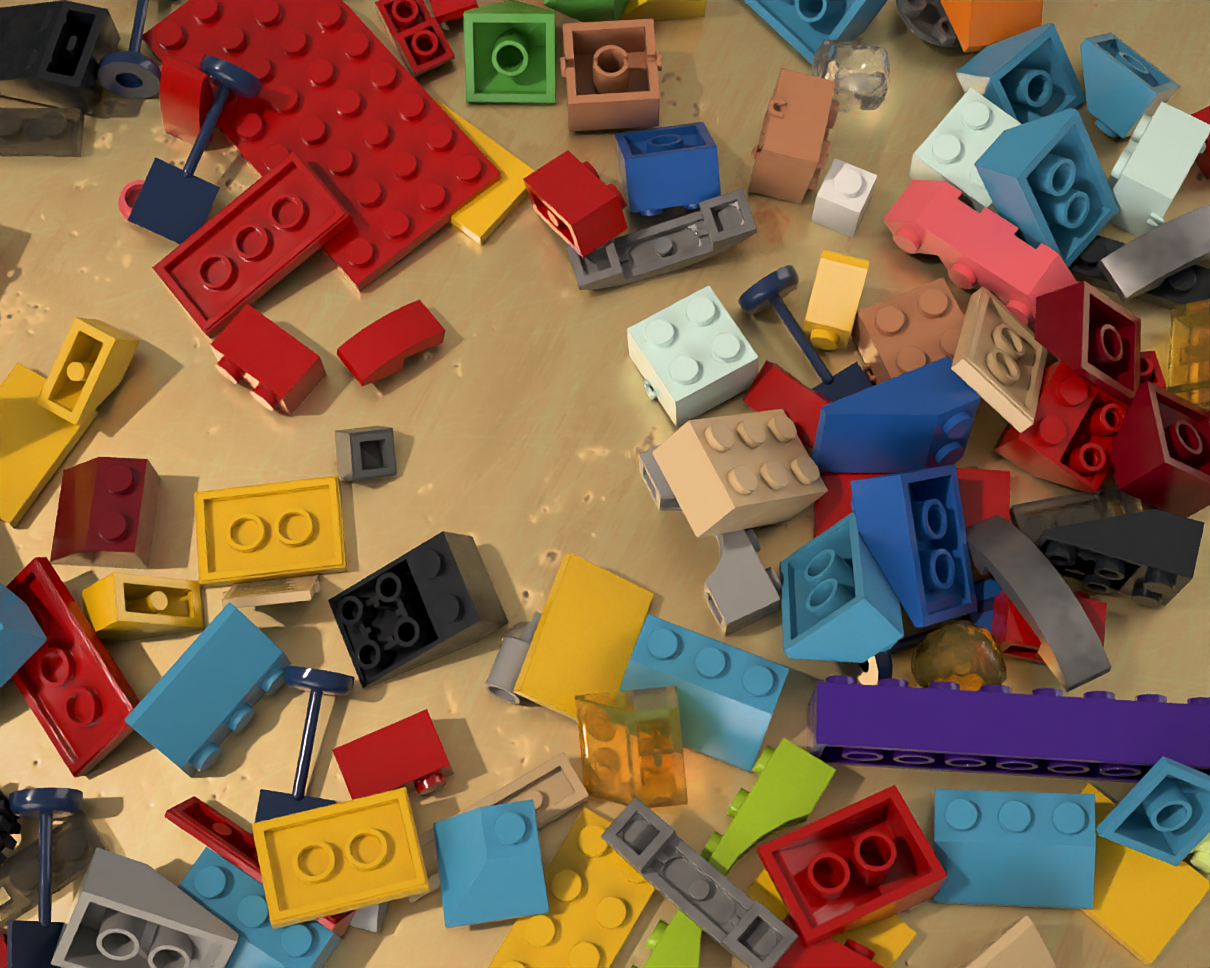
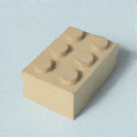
M783 409L688 420L652 452L697 538L790 521L828 492L820 477L818 466L809 457L797 435L794 423L787 417Z

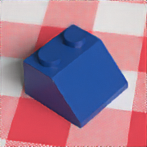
M704 122L614 134L624 196L630 213L637 212L642 216H653L663 213L665 208L676 206L696 210L700 209L699 202L721 195L717 146Z

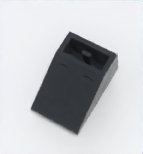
M67 0L1 7L0 95L93 114L103 89L97 78L100 60L108 53L115 52L121 39L108 9Z
M1151 509L1044 529L1034 544L1050 561L1062 578L1066 577L1083 582L1082 586L1093 592L1111 593L1115 591L1131 596V600L1139 605L1159 607L1160 605L1166 606L1193 579L1205 523L1161 510Z
M442 531L328 600L362 688H369L466 648L509 624L473 537Z

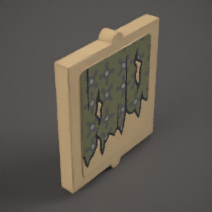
M312 575L233 584L229 591L223 592L222 606L224 608L229 602L236 608L312 600L314 594L320 592L319 576Z

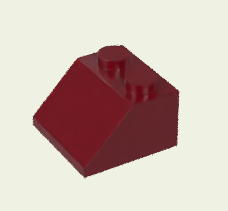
M1086 281L1036 297V314L1033 323L1034 340L1072 370L1130 406L1140 385L1141 319Z
M1149 381L1139 385L1111 447L1115 482L1118 485V489L1126 494L1169 513L1188 518L1210 505V411Z
M97 457L63 470L50 563L52 565L130 569L149 568L161 478L148 459Z

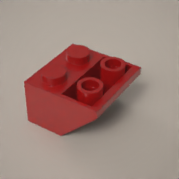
M1060 360L1044 369L1034 424L1020 433L1008 422L993 450L1033 477L1093 494L1100 488L1113 463L1111 447L1130 406L1078 374Z

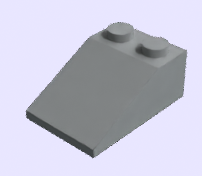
M97 847L65 919L51 964L61 968H225L238 941L239 934L148 864Z

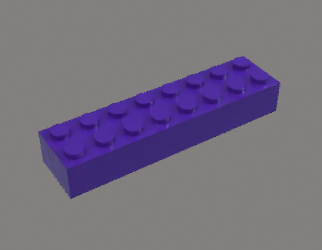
M835 675L826 677V682L817 683L808 703L807 752L830 765L1138 783L1162 756H1165L1210 776V697L1190 698L1187 700V704L1167 703V697L1159 694L1138 695L1135 697V701L1115 700V694L1108 691L1086 692L1082 698L1063 696V690L1056 688H1037L1032 690V694L1012 693L1011 687L1005 685H985L980 687V691L960 690V685L954 682H933L929 684V688L908 687V681L902 679H881L877 681V685L857 684V679L854 677Z

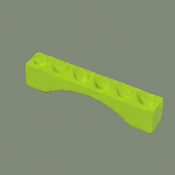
M784 737L776 750L767 745L752 769L754 773L759 775L750 793L743 788L739 790L726 812V815L733 818L731 824L723 836L714 831L700 856L726 877L733 866L758 843L783 829L806 822L836 769ZM679 909L669 924L660 919L644 946L651 950L652 953L643 968H699L702 929Z

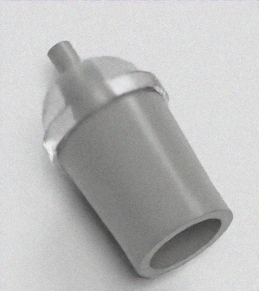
M537 612L532 622L521 621L516 623L509 630H506L502 636V645L484 684L486 691L502 701L519 704L522 700V696L514 693L513 689L541 613Z

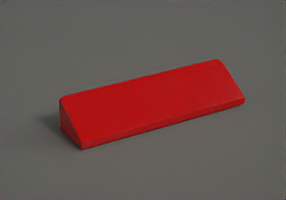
M196 796L166 811L165 818L263 884L254 836ZM357 909L314 920L341 937L345 934Z

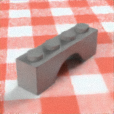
M660 445L639 454V472L659 511H682L652 454ZM752 528L715 535L720 547L721 558L715 570L704 582L703 596L724 637L776 613L781 600L779 595L781 594L782 586L779 578L771 567L764 569L757 555V552L761 550Z

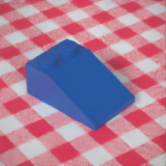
M944 357L822 406L812 460L818 466L819 472L896 473L955 464L964 456L980 402V396L951 369L953 361L950 357Z
M956 464L907 470L850 481L852 489L851 505L856 515L858 532L915 628L926 627L978 611Z

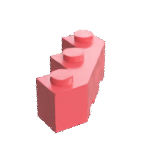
M914 179L883 218V221L893 233V240L896 245L905 252L938 255L948 270L949 278L957 286L963 289H980L983 286L989 291H993L997 298L1025 325H1033L1036 314V297L1077 283L1059 253L1043 243L1035 249L1015 236L1019 228L987 207H984L981 213L960 201L959 199L963 192L946 181Z

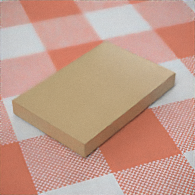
M982 286L970 297L951 369L1014 428L1022 433L1034 424L1048 350L1034 340L1035 334L987 288Z

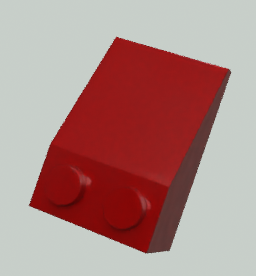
M896 785L759 846L756 850L806 945L890 918L936 896L947 878L946 872Z

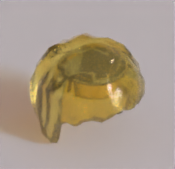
M959 620L950 622L940 629L930 632L912 652L911 672L917 684L922 688H929V684L933 682H954L960 685V690L980 691L982 686L1001 685L1007 680L1006 665L996 637L987 628L969 621Z

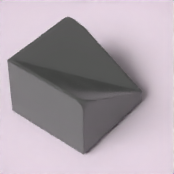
M369 426L335 431L339 478L358 481L397 475L393 428Z

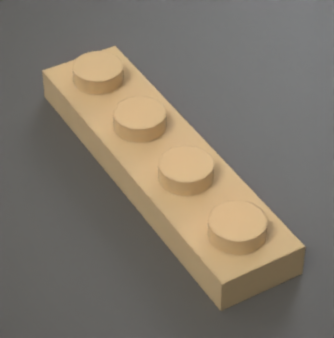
M563 752L456 815L479 807L533 799L539 829L589 800V794ZM434 827L418 836L430 891L407 896L411 903L440 887Z

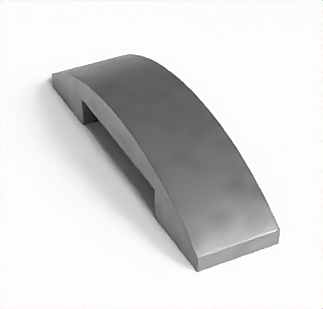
M742 188L699 202L700 211L611 239L584 258L570 245H567L566 248L579 289L608 288L664 275L715 256L757 233V227L744 189Z
M1210 204L1152 229L1099 261L1097 266L1122 302L1159 287L1168 276L1210 258Z
M998 514L966 528L970 560L981 575L988 572L993 575L1041 641L1038 651L1039 655L1066 692L1110 672L1111 664L1089 618L1069 586L1038 547L1017 527Z
M636 796L601 835V838L649 884L748 968H773L798 938V935L759 901L756 900L754 902L679 838L670 825Z

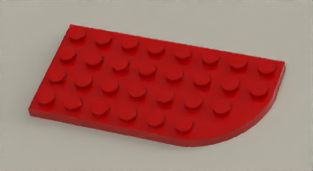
M188 0L143 34L142 40L161 64L168 56L181 63L189 61L199 66L203 56L210 55L248 71L263 82L260 93L254 98H244L230 93L215 126L260 178L293 150L301 156L353 218L350 224L321 248L359 292L449 223L454 213L502 179L498 169L342 0ZM210 82L215 97L219 87Z

